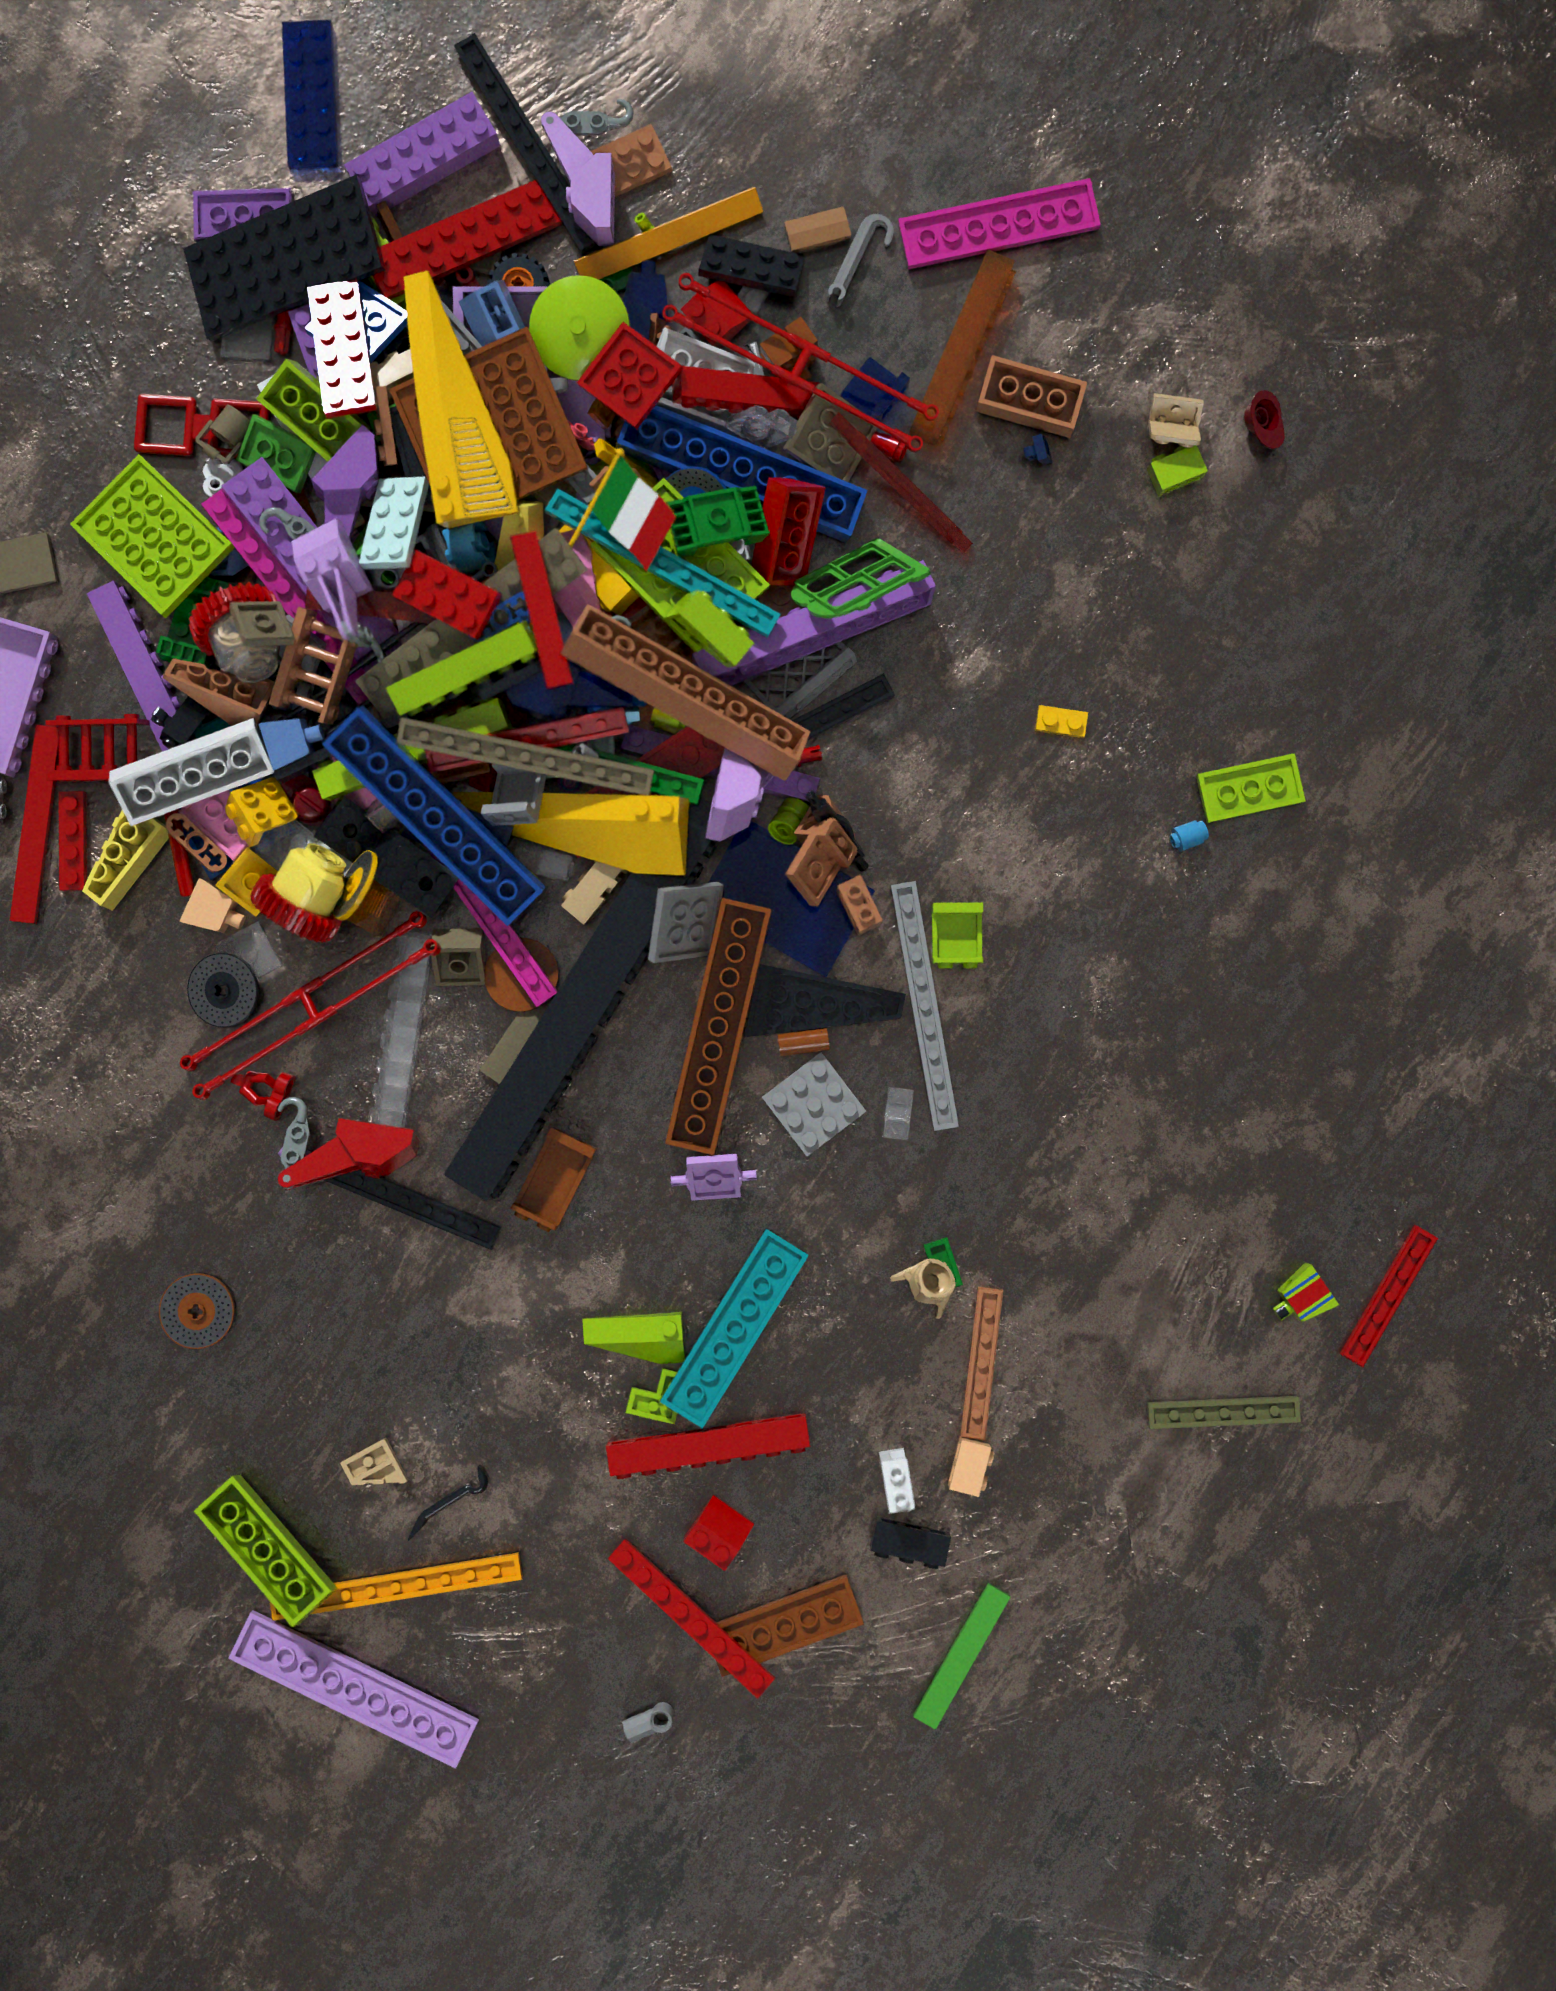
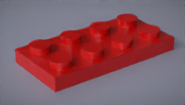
M415 550L412 555L410 568L405 569L392 596L479 640L502 594Z

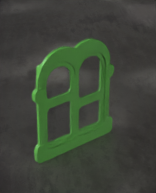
M876 538L794 581L795 586L791 591V597L795 604L807 607L809 613L815 617L835 618L856 610L863 611L869 608L871 602L909 582L921 581L930 576L931 573L930 569L885 541ZM871 552L883 557V559L852 575L840 569ZM891 565H896L905 571L884 583L872 577L875 573ZM826 575H832L839 580V582L818 593L808 590L810 584ZM863 583L871 588L840 606H832L828 603L832 596L854 584Z

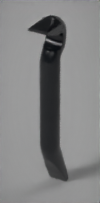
M480 1465L477 1467L480 1486L475 1487L471 1483L464 1484L425 1509L419 1515L408 1537V1541L430 1518L469 1493L481 1494L487 1489L488 1477Z

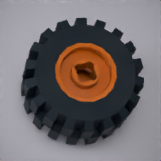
M517 253L512 254V258L509 259L507 256L502 257L503 262L500 264L497 261L494 264L495 271L490 270V279L487 280V285L497 280H504L507 287L550 285L544 266L541 263L538 264L537 259L534 257L529 260L528 255L523 253L521 257H518Z

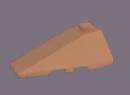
M172 659L163 674V679L232 726L254 718L259 727V723L262 722L268 708L275 683L251 672L245 671L244 675L229 672V668L221 667L220 670L208 669L204 664Z

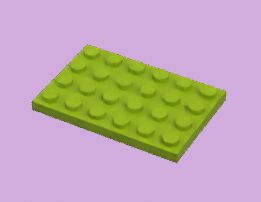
M140 454L70 523L165 619L234 549L233 544Z
M665 478L652 488L666 503L684 498ZM669 530L661 547L677 555L671 531ZM596 541L591 543V548L618 572L643 601L694 652L698 653L703 649V644L693 635L689 638L683 633L686 628L674 619L670 623L664 618L680 598L688 593L651 572H646L642 567ZM728 542L701 547L697 549L693 556L680 557L755 600L770 586Z

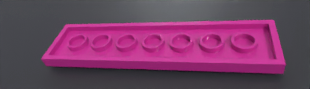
M1090 178L898 219L908 270L1100 229L1101 226Z

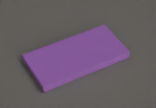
M292 189L193 191L195 242H199L293 202Z

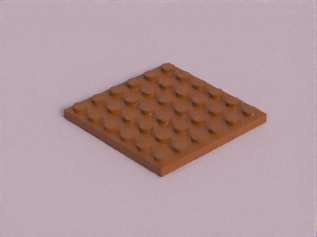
M524 327L464 355L483 396L482 399L486 409L489 410L492 417L491 420L495 430L501 438L504 451L510 459L517 501L588 470L528 327ZM414 378L389 390L430 484Z

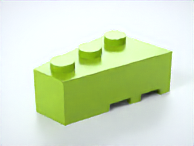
M697 590L683 595L664 618L670 623L674 619L686 628L683 631L686 636L690 638L693 635L703 644L702 648L727 668L736 666L754 644L749 638L750 634L744 628L737 627L731 621L732 617L725 610L718 609L712 603L713 599L706 592Z

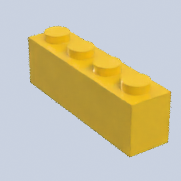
M564 525L559 531L563 533L574 529ZM584 535L592 551V570L596 576L595 589L597 596L601 599L599 601L600 605L609 613L612 611L621 615L639 595L615 569L591 548V543L594 540Z

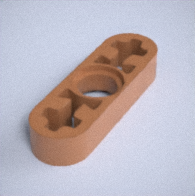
M176 813L168 817L166 821L167 832L208 871L220 872L225 868L227 863L225 853L186 816ZM182 820L184 822L182 827L187 832L189 828H192L194 831L189 833L183 841L180 837L184 836V833L179 829L173 831L172 821L178 822ZM194 836L201 837L204 841V846L200 850L192 849L189 846L190 838ZM208 845L213 848L209 850L212 856L216 857L219 855L221 857L219 861L221 863L220 866L216 864L210 866L211 860L206 854L204 858L199 856L206 851Z

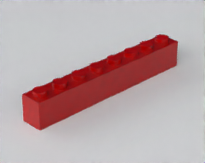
M806 1413L613 1441L607 1443L606 1452L610 1477L616 1476L617 1479H626L632 1477L631 1473L641 1472L642 1476L655 1474L658 1469L666 1468L667 1472L681 1470V1466L691 1465V1468H700L706 1466V1462L716 1461V1464H727L731 1462L732 1458L741 1457V1461L756 1459V1455L766 1454V1457H775L781 1455V1451L791 1450V1453H801L806 1451V1447H810Z

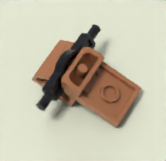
M812 790L810 794L808 792L805 795L811 806L794 832L803 845L786 875L809 905L818 907L841 867L849 868L850 864L855 863L860 871H864V868L867 869L869 864L863 858L865 856L864 852L856 841L850 822L842 815L828 795H816Z

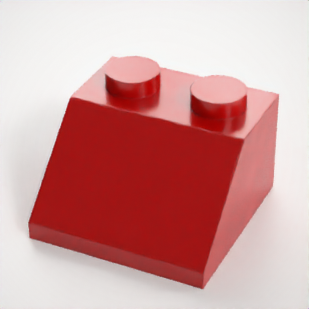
M716 281L707 286L711 292L752 313L726 282ZM698 293L680 309L688 318L694 320V323L728 341L751 321ZM703 335L712 346L719 349H722L724 347L720 343Z
M713 1494L685 1534L683 1542L725 1571L741 1549L754 1523Z

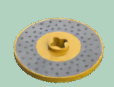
M370 850L363 852L349 868L344 877L345 887L343 893L333 909V915L336 919L343 921L350 917L364 899L376 872L378 861L376 853Z

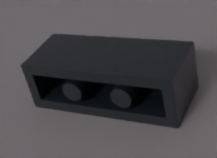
M876 1516L870 1550L877 1557L889 1558V1555L899 1557V1561L913 1564L914 1561L923 1562L925 1567L938 1569L939 1566L945 1567L951 1535L950 1532Z

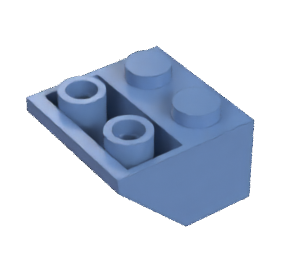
M497 280L458 301L475 339L482 347L525 327L504 280Z

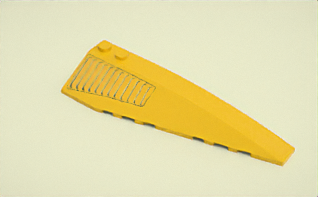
M428 271L404 276L413 375L437 524L446 528H453L519 513L510 459L504 451L501 438L495 430L491 420L492 417L489 410L486 409L482 399L483 396L468 361L462 353L461 345L453 332L450 319L445 313L432 277Z

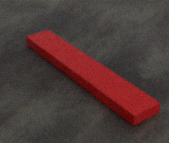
M532 531L510 536V541L546 688L550 689L572 684L573 681L567 657L560 654L564 644L537 533Z
M1417 1225L1413 1226L1339 1353L1340 1355L1362 1368L1365 1366L1437 1242L1438 1238Z

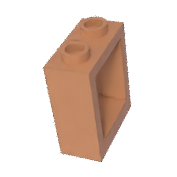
M861 875L837 886V895L858 936L881 925L883 920Z

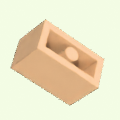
M959 1438L948 1481L950 1490L979 1497L980 1490L985 1491L988 1476H984L986 1467H991L994 1452L991 1451L989 1443L970 1438Z

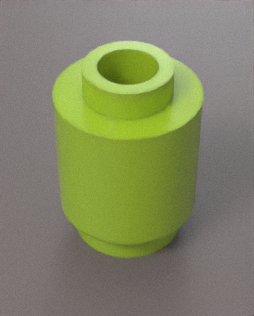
M654 707L650 721L655 722L654 728L673 734L685 728V725Z

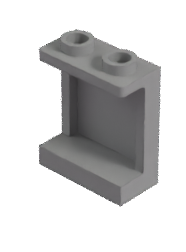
M492 763V767L497 771L492 803L482 805L481 815L492 826L537 823L546 774Z

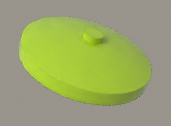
M577 275L557 280L540 294L532 308L529 330L544 365L560 377L578 381L621 323L625 322L630 326V319L623 301L609 285L593 277Z

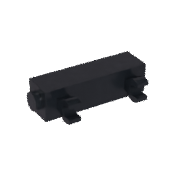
M213 663L209 669L220 670L221 668ZM188 696L172 717L163 709L157 707L152 713L150 720L164 727L159 739L162 740L165 747L171 749L190 742L212 712Z

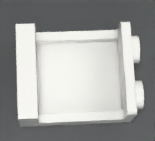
M904 1448L879 1452L889 1513L913 1510L915 1506Z

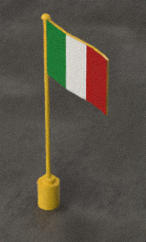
M618 448L615 450L616 455L574 532L569 545L573 547L590 513L593 511L608 532L635 555L647 572L676 516L665 500L638 477L624 459V450Z

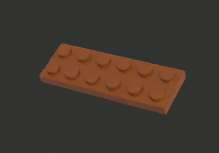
M847 1574L716 1622L759 1663L864 1625ZM716 1661L721 1676L729 1675L730 1673Z

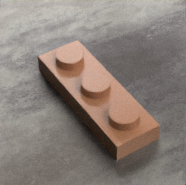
M378 386L374 388L377 419L373 421L375 435H380L381 445L377 446L379 461H383L384 466H394L397 464L387 389L386 386Z

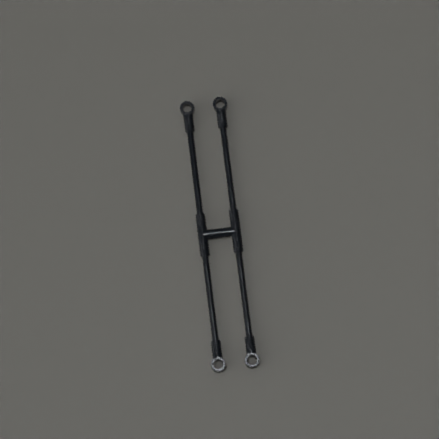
M486 562L482 565L481 570L471 578L481 583L488 577L491 578L496 574L498 567L492 562ZM489 565L494 567L492 574L486 573V567ZM426 613L399 633L393 634L380 643L384 658L388 656L386 652L399 643L401 638L431 616ZM373 649L350 668L348 677L377 659ZM322 688L309 699L317 701L328 692V689ZM368 699L357 708L361 706L368 708L372 705V702ZM298 706L290 713L282 715L276 721L291 720L306 708ZM357 708L325 730V738L331 735ZM322 740L313 742V746H316Z

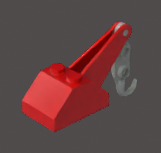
M288 1097L278 1107L279 1112H282L284 1107L289 1104H294L298 1108L297 1116L287 1128L281 1153V1162L285 1166V1170L278 1175V1183L286 1190L361 1170L365 1173V1176L370 1178H380V1175L388 1176L417 1156L420 1141L414 1130L338 1118L335 1133L337 1137L305 1156L310 1136L307 1121L308 1112L305 1102L297 1097Z

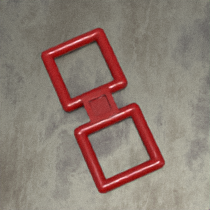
M140 394L137 400L134 450L139 453L189 456L193 453V443L196 441V436L209 420L215 421L221 413V409H224L226 405H231L241 411L260 412L259 416L268 421L270 411L258 401L213 399L211 401L210 415L196 414L197 401L193 397ZM147 404L186 407L183 445L144 443ZM211 431L202 440L203 442H208L225 458L232 451V448H218V438Z

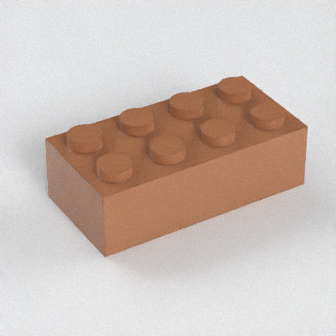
M992 355L976 412L1071 438L1087 382Z

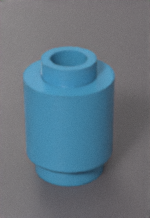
M1194 820L1172 828V834L1169 835L1173 848H1177L1182 852L1203 844L1204 840L1209 839V833L1202 820L1198 822Z

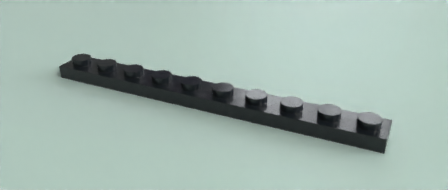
M473 33L455 44L454 48L535 180H537L581 254L595 247L597 244L575 222L573 213H569V206L566 201V187H570L476 34Z

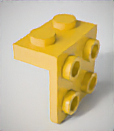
M274 777L231 791L225 805L228 818L233 819L240 838L246 841L249 848L259 844L263 832L295 821L298 816L280 783Z

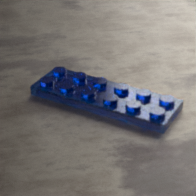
M330 19L282 22L288 167L290 170L338 167L332 22Z

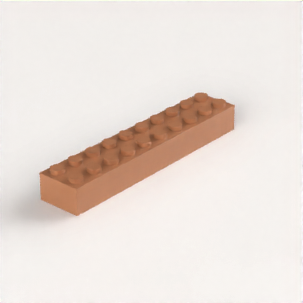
M589 604L586 605L560 653L569 660L578 663L592 673L608 680L615 686L659 709L662 713H666L685 726H689L703 734L706 738L717 742L729 751H733L747 759L750 763L761 767L786 781L798 764L811 732Z

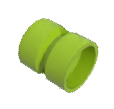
M791 797L785 799L779 807L777 814L774 815L768 825L770 835L782 844H794L798 839L794 832L808 811L809 806L798 798Z

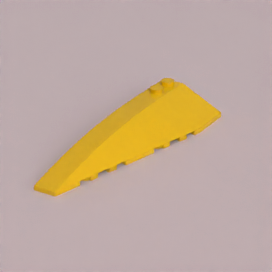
M453 792V795L465 807L481 813L482 805L492 803L494 792ZM543 793L538 822L512 825L514 828L511 835L636 874L686 876L689 799L677 796Z

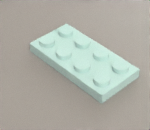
M426 477L379 479L359 560V565L362 569L410 568L429 486Z

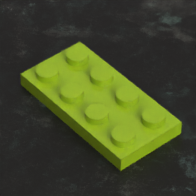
M1295 753L1196 775L1206 823L1306 802Z

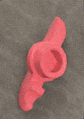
M568 420L577 443L586 450H595L593 438L587 437L588 429L580 423L573 425Z

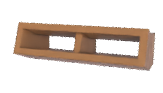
M844 206L784 222L790 251L793 253L851 238Z

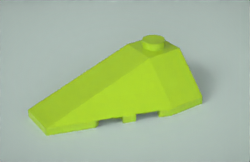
M682 1312L582 1319L585 1345L658 1364L683 1363L685 1361Z

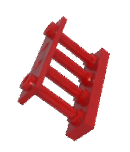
M124 714L122 719L71 720V716L59 715L55 716L56 720H45L47 726L58 727L59 766H56V770H46V780L57 782L109 781V772L117 769V765H115L114 726H127V764L125 765L138 761L137 726L149 725V720L139 719V714ZM104 726V765H102V769H95V766L92 765L91 727ZM69 727H81L82 765H79V770H72V766H69Z

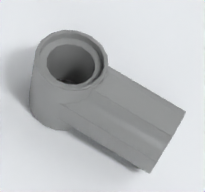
M660 1702L650 1710L623 1720L622 1724L627 1739L632 1743L657 1732H666L671 1727L674 1709L670 1704ZM663 1713L668 1717V1720L664 1722L659 1721L656 1718V1714Z

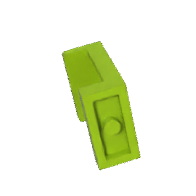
M983 902L932 904V964H938V969H952L953 964H963L964 969L978 968V964L984 963V958L982 957Z

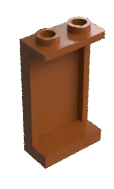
M551 1127L548 1131L547 1138L515 1202L511 1206V1209L515 1211L514 1215L525 1221L530 1218L538 1222L536 1225L538 1228L550 1232L551 1229L554 1231L558 1229L597 1151V1148L555 1127Z

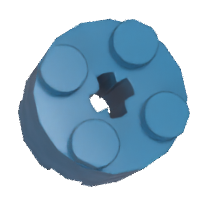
M483 521L458 526L450 530L447 528L442 532L448 549L445 550V556L448 562L455 564L459 572L464 575L480 571L482 565L486 562L495 563L496 547L494 541L489 543L485 534L488 528Z

